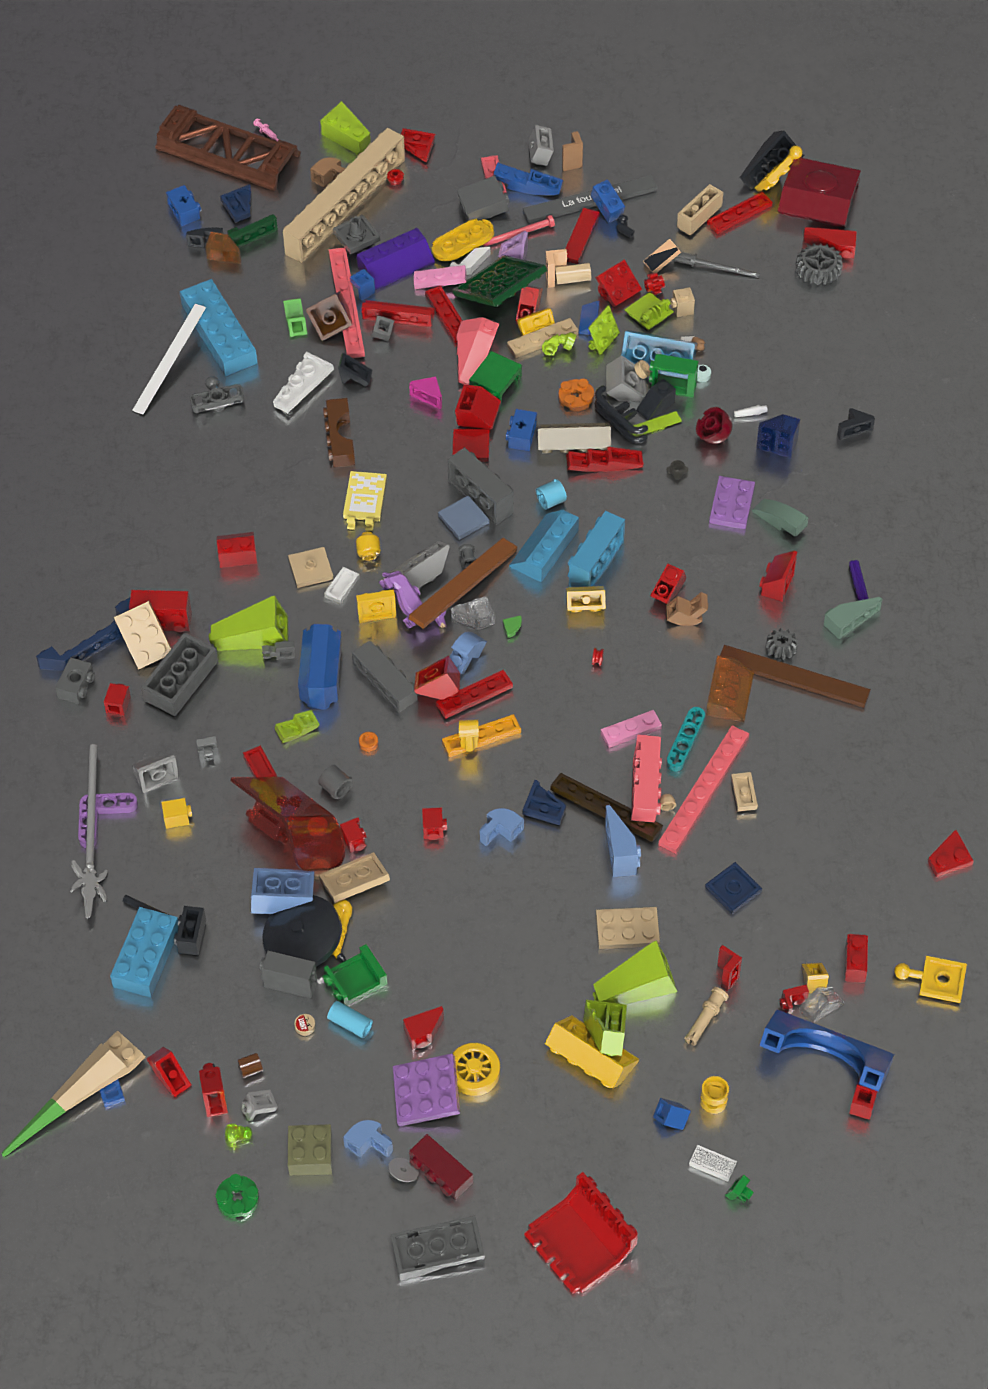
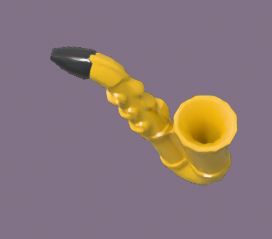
M340 900L333 905L342 923L341 939L333 955L342 963L346 961V958L341 953L349 919L352 916V906L347 900Z

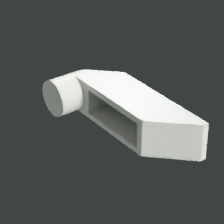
M490 247L474 248L459 265L452 262L449 267L465 265L466 275H470L491 254Z

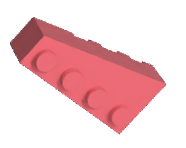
M637 735L633 756L631 820L655 822L656 815H660L661 803H658V799L660 800L661 788H658V785L661 784V773H659L662 764V758H660L661 737Z

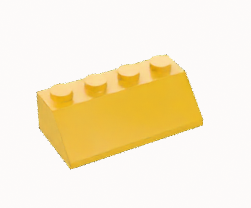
M572 1015L556 1022L545 1042L552 1052L561 1054L567 1058L570 1064L578 1065L584 1069L587 1075L601 1080V1083L608 1088H615L621 1085L640 1060L625 1049L622 1050V1056H608L600 1053L585 1024Z

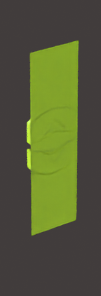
M677 411L639 423L634 425V427L647 425L648 431L642 433L647 434L656 432L658 429L662 430L667 426L682 422Z

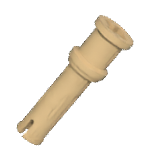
M718 987L712 988L711 996L702 1004V1012L684 1038L687 1043L692 1041L691 1045L696 1046L697 1041L712 1017L719 1014V1008L722 1003L729 998L728 994Z

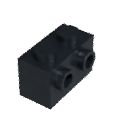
M184 906L182 915L179 916L178 920L179 930L178 933H175L174 945H177L178 953L199 955L206 923L204 908Z

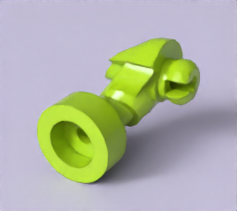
M572 332L559 336L556 334L544 341L542 351L549 356L555 355L560 343L564 349L570 351L577 334Z

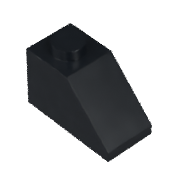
M663 378L649 389L637 407V412L647 420L653 419L675 403L676 388Z

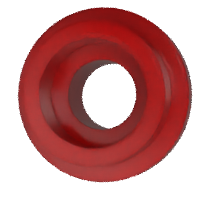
M392 169L387 173V179L391 184L398 185L404 179V173L399 169Z

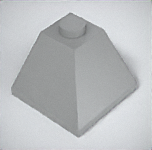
M174 755L150 757L145 760H139L132 765L135 778L143 793L179 779Z

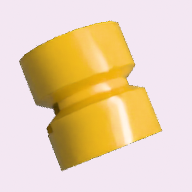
M711 1076L703 1082L700 1104L706 1112L717 1114L726 1108L729 1095L728 1083L719 1076Z

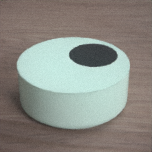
M698 365L697 381L707 382L711 378V369L706 365Z

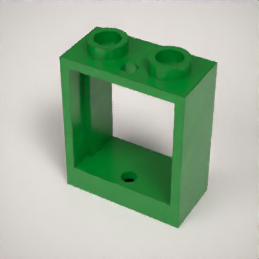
M656 354L655 360H651L650 371L652 372H650L649 383H652V386H654L664 378L676 388L677 395L694 397L699 361ZM662 370L686 374L688 379L659 375V372Z

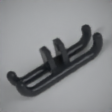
M600 386L595 392V409L628 441L632 443L646 441L648 436L642 433L648 431V426L634 427L629 422V420L635 417L637 410L635 408L628 410L630 404L627 401L614 408L606 400V396L602 395L606 391V386ZM631 433H633V434H642V435H640V436H634V435H632Z

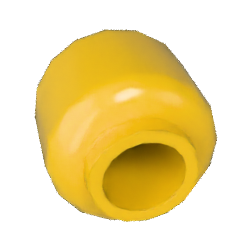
M364 532L356 539L357 555L362 560H375L381 553L380 539L378 536L373 535L372 532Z

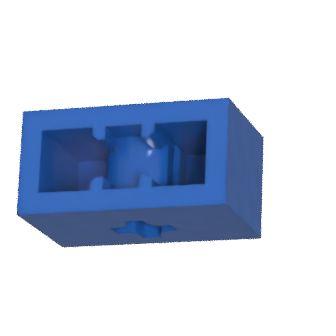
M607 179L593 186L591 197L606 221L610 223L618 219L624 213L625 205L609 180Z
M185 185L166 192L167 203L181 226L200 219V204L194 201L193 193L188 191Z
M516 409L514 416L510 418L509 426H511V429L507 430L506 433L508 448L530 451L537 426V412Z

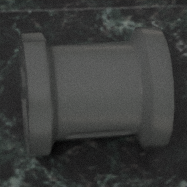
M463 544L459 547V554L462 559L460 564L463 568L468 567L476 560L474 557L475 548L472 544Z

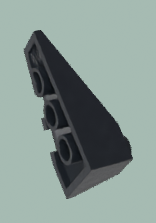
M785 130L773 132L741 174L740 179L749 190L754 189L758 183L789 155L791 147L797 146Z

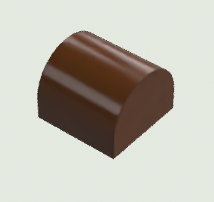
M257 1053L238 1059V1068L243 1078L263 1071Z

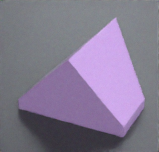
M523 231L502 243L498 257L506 255L525 260L528 250V232Z

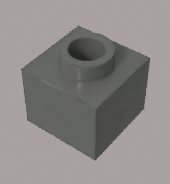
M377 315L371 336L388 341L394 320Z

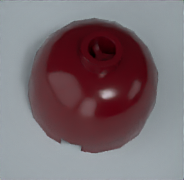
M711 407L703 413L702 419H698L696 434L707 443L720 444L732 432V419L721 408Z

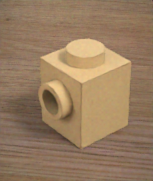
M691 288L673 290V298H670V302L676 317L693 315L695 299Z

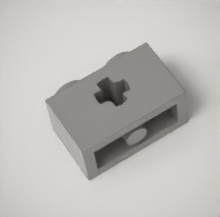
M535 125L528 140L531 163L547 166L554 152L551 128Z

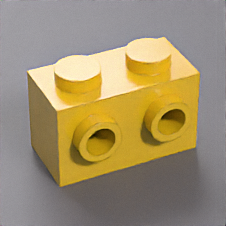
M604 586L566 587L567 610H571V612H582V610L595 612L606 609Z

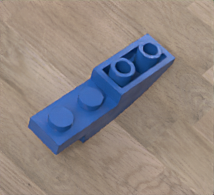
M498 162L493 174L497 181L508 184L507 189L532 195L559 194L563 180L533 169H531L530 173Z

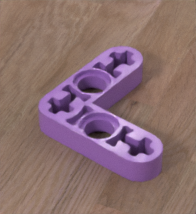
M96 794L94 846L97 844L98 814L131 813L135 811L138 803L134 794ZM88 795L83 796L79 804L78 838L83 848H86L87 825L83 821L87 818L86 805H88ZM108 800L114 801L111 807H105L103 804ZM128 800H131L130 805H126Z

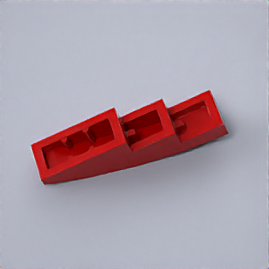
M607 447L605 451L588 449L586 453L568 451L566 455L568 470L607 472L643 468L644 466L642 451Z

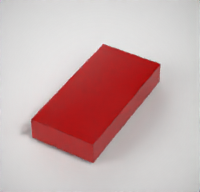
M261 745L243 752V757L259 786L277 779V774Z

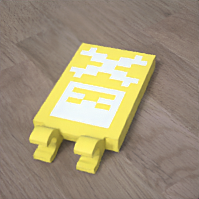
M350 472L343 519H347L348 523L347 529L355 530L356 520H365V530L373 531L374 521L380 522L387 474Z

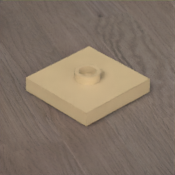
M324 547L288 555L297 588L334 580Z

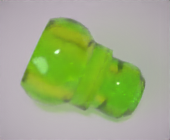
M228 1124L225 1127V1139L230 1144L249 1140L252 1137V1129L250 1127L237 1126L236 1124Z

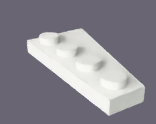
M306 352L303 361L299 362L296 366L297 370L295 373L291 374L288 378L289 382L287 385L282 387L274 399V407L289 413L334 370L333 364Z

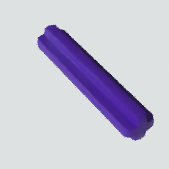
M851 560L849 562V569L858 601L869 599L860 563L858 560Z

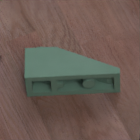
M876 597L839 604L835 608H830L825 613L824 626L838 639H841L880 611L882 598Z

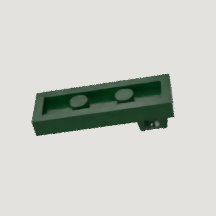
M272 214L241 229L234 227L227 230L229 246L232 250H235L277 231V218Z

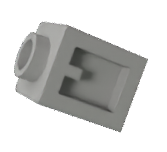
M271 1090L248 1092L241 1104V1108L247 1120L252 1121L256 1114L275 1112L277 1104Z

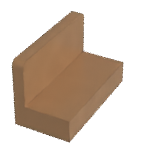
M578 131L571 133L570 144L562 146L563 171L582 167L583 142Z

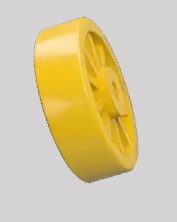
M467 1043L458 1047L453 1052L456 1062L458 1091L469 1096H479L488 1093L496 1086L500 1078V1061L493 1049L481 1043ZM471 1054V1059H468L466 1055ZM474 1054H480L478 1059L474 1058Z

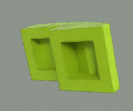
M312 710L294 714L292 720L275 724V731L282 743H285L313 731L320 724Z

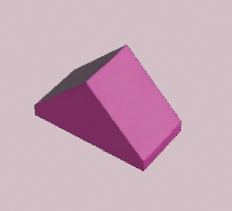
M436 376L409 383L411 396L436 408H442V395Z

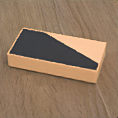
M669 239L643 262L652 273H657L678 256L681 251Z

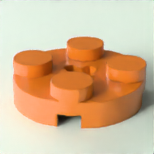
M584 378L564 381L561 383L558 399L563 407L565 405L571 411H583L589 407V404L593 403L594 389L589 384V381Z

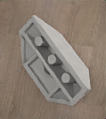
M437 541L389 573L400 571L407 577L412 586L415 585L420 590L423 585L434 581L442 573L450 547L446 543Z

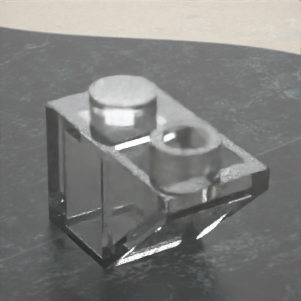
M485 596L451 608V619L454 623L479 630L495 624V612Z

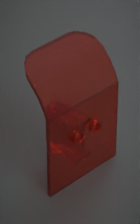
M231 777L230 781L256 800L253 810L249 809L246 812L249 821L275 841L286 844L290 839L293 857L300 869L304 871H323L334 869L342 864L345 857V843L340 826L332 813L283 777Z

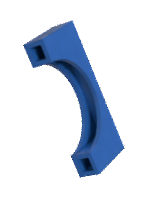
M778 1009L765 1027L760 1042L761 1047L776 1053H780L782 1050L790 1047H808L830 1053L844 1060L855 1069L860 1079V1085L878 1092L889 1073L895 1055Z

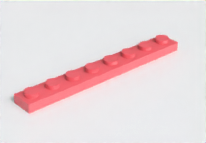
M346 248L329 249L335 292H341L349 307L353 323L352 326L342 330L346 354L352 358L365 357L353 285L350 282L351 274Z
M733 725L731 726L662 835L658 846L675 854L678 852L748 740V732Z

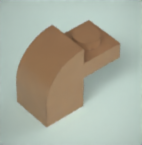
M321 159L310 168L311 180L325 188L346 168L341 167L340 159Z
M701 592L691 601L677 596L666 605L667 621L682 626H693L701 623L702 614L708 610L707 594Z

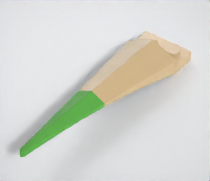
M116 1031L104 1044L101 1043L4 1149L2 1152L3 1157L7 1156L35 1133L81 1101L130 1073L146 1058L144 1054L119 1031Z

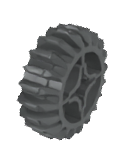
M813 243L812 247L807 245L806 249L802 248L797 255L795 264L800 278H803L804 282L809 280L810 284L814 282L817 286L819 283L825 285L827 282L832 283L833 280H837L843 268L842 256L839 255V251H835L834 247L829 248L828 244L822 246L821 243L817 246Z

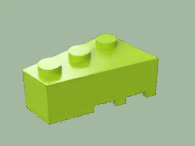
M342 101L320 120L321 134L357 155L362 153L371 143L370 132Z
M594 1000L585 1001L583 1022L600 1053L608 1056H622L626 1004Z

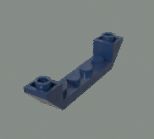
M130 597L115 606L117 616L129 611ZM113 621L109 626L97 631L93 636L81 641L80 644L65 651L61 656L52 646L41 651L36 656L38 666L44 670L64 671L70 657L85 661L123 636L116 621Z

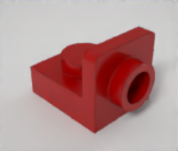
M807 984L783 990L782 997L779 999L782 1011L785 1010L786 1013L792 1015V1004L800 1005L807 1001L809 994Z

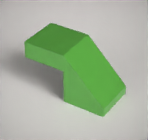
M301 298L284 300L283 304L290 337L308 334Z

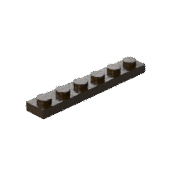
M560 773L550 786L551 791L604 818L606 806L610 805L631 832L652 843L662 831L663 825L659 822L631 820V808L563 773Z

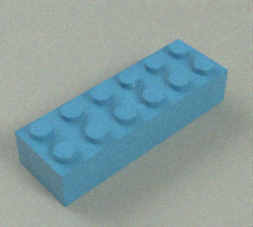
M212 279L180 291L181 304L187 315H189L195 304L206 307L195 328L225 377L258 364L256 349Z

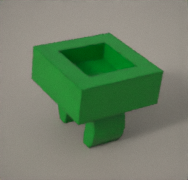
M745 1175L737 1178L725 1196L731 1201L737 1197L744 1202L747 1199L749 1200L754 1193L750 1188L746 1187L750 1179Z

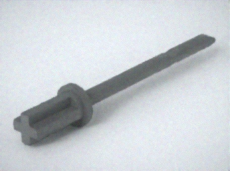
M681 252L673 259V261L689 264L692 267L696 263L755 278L760 276V273L696 258V253L693 255Z

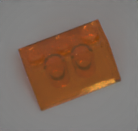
M717 656L706 715L744 722L754 672L735 658Z

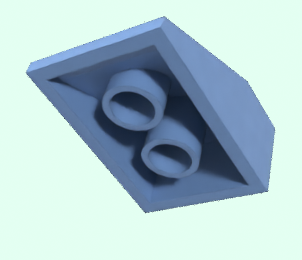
M607 805L605 830L612 876L637 875V867H640V845H636L634 835L612 807Z
M254 868L251 913L273 914L313 901L314 870Z

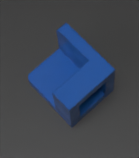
M365 269L350 276V282L358 289L361 301L375 294L374 278Z
M660 1098L653 1118L663 1125L683 1130L691 1110L681 1103Z

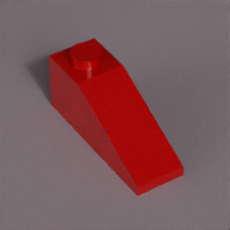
M805 227L803 241L810 245L814 243L816 246L820 243L822 246L828 244L829 248L834 247L835 251H839V255L843 258H854L857 231Z

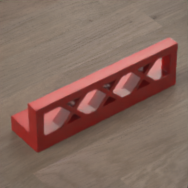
M366 300L365 303L363 302L361 307L362 319L375 321L378 315L394 320V323L432 327L435 308L370 300Z

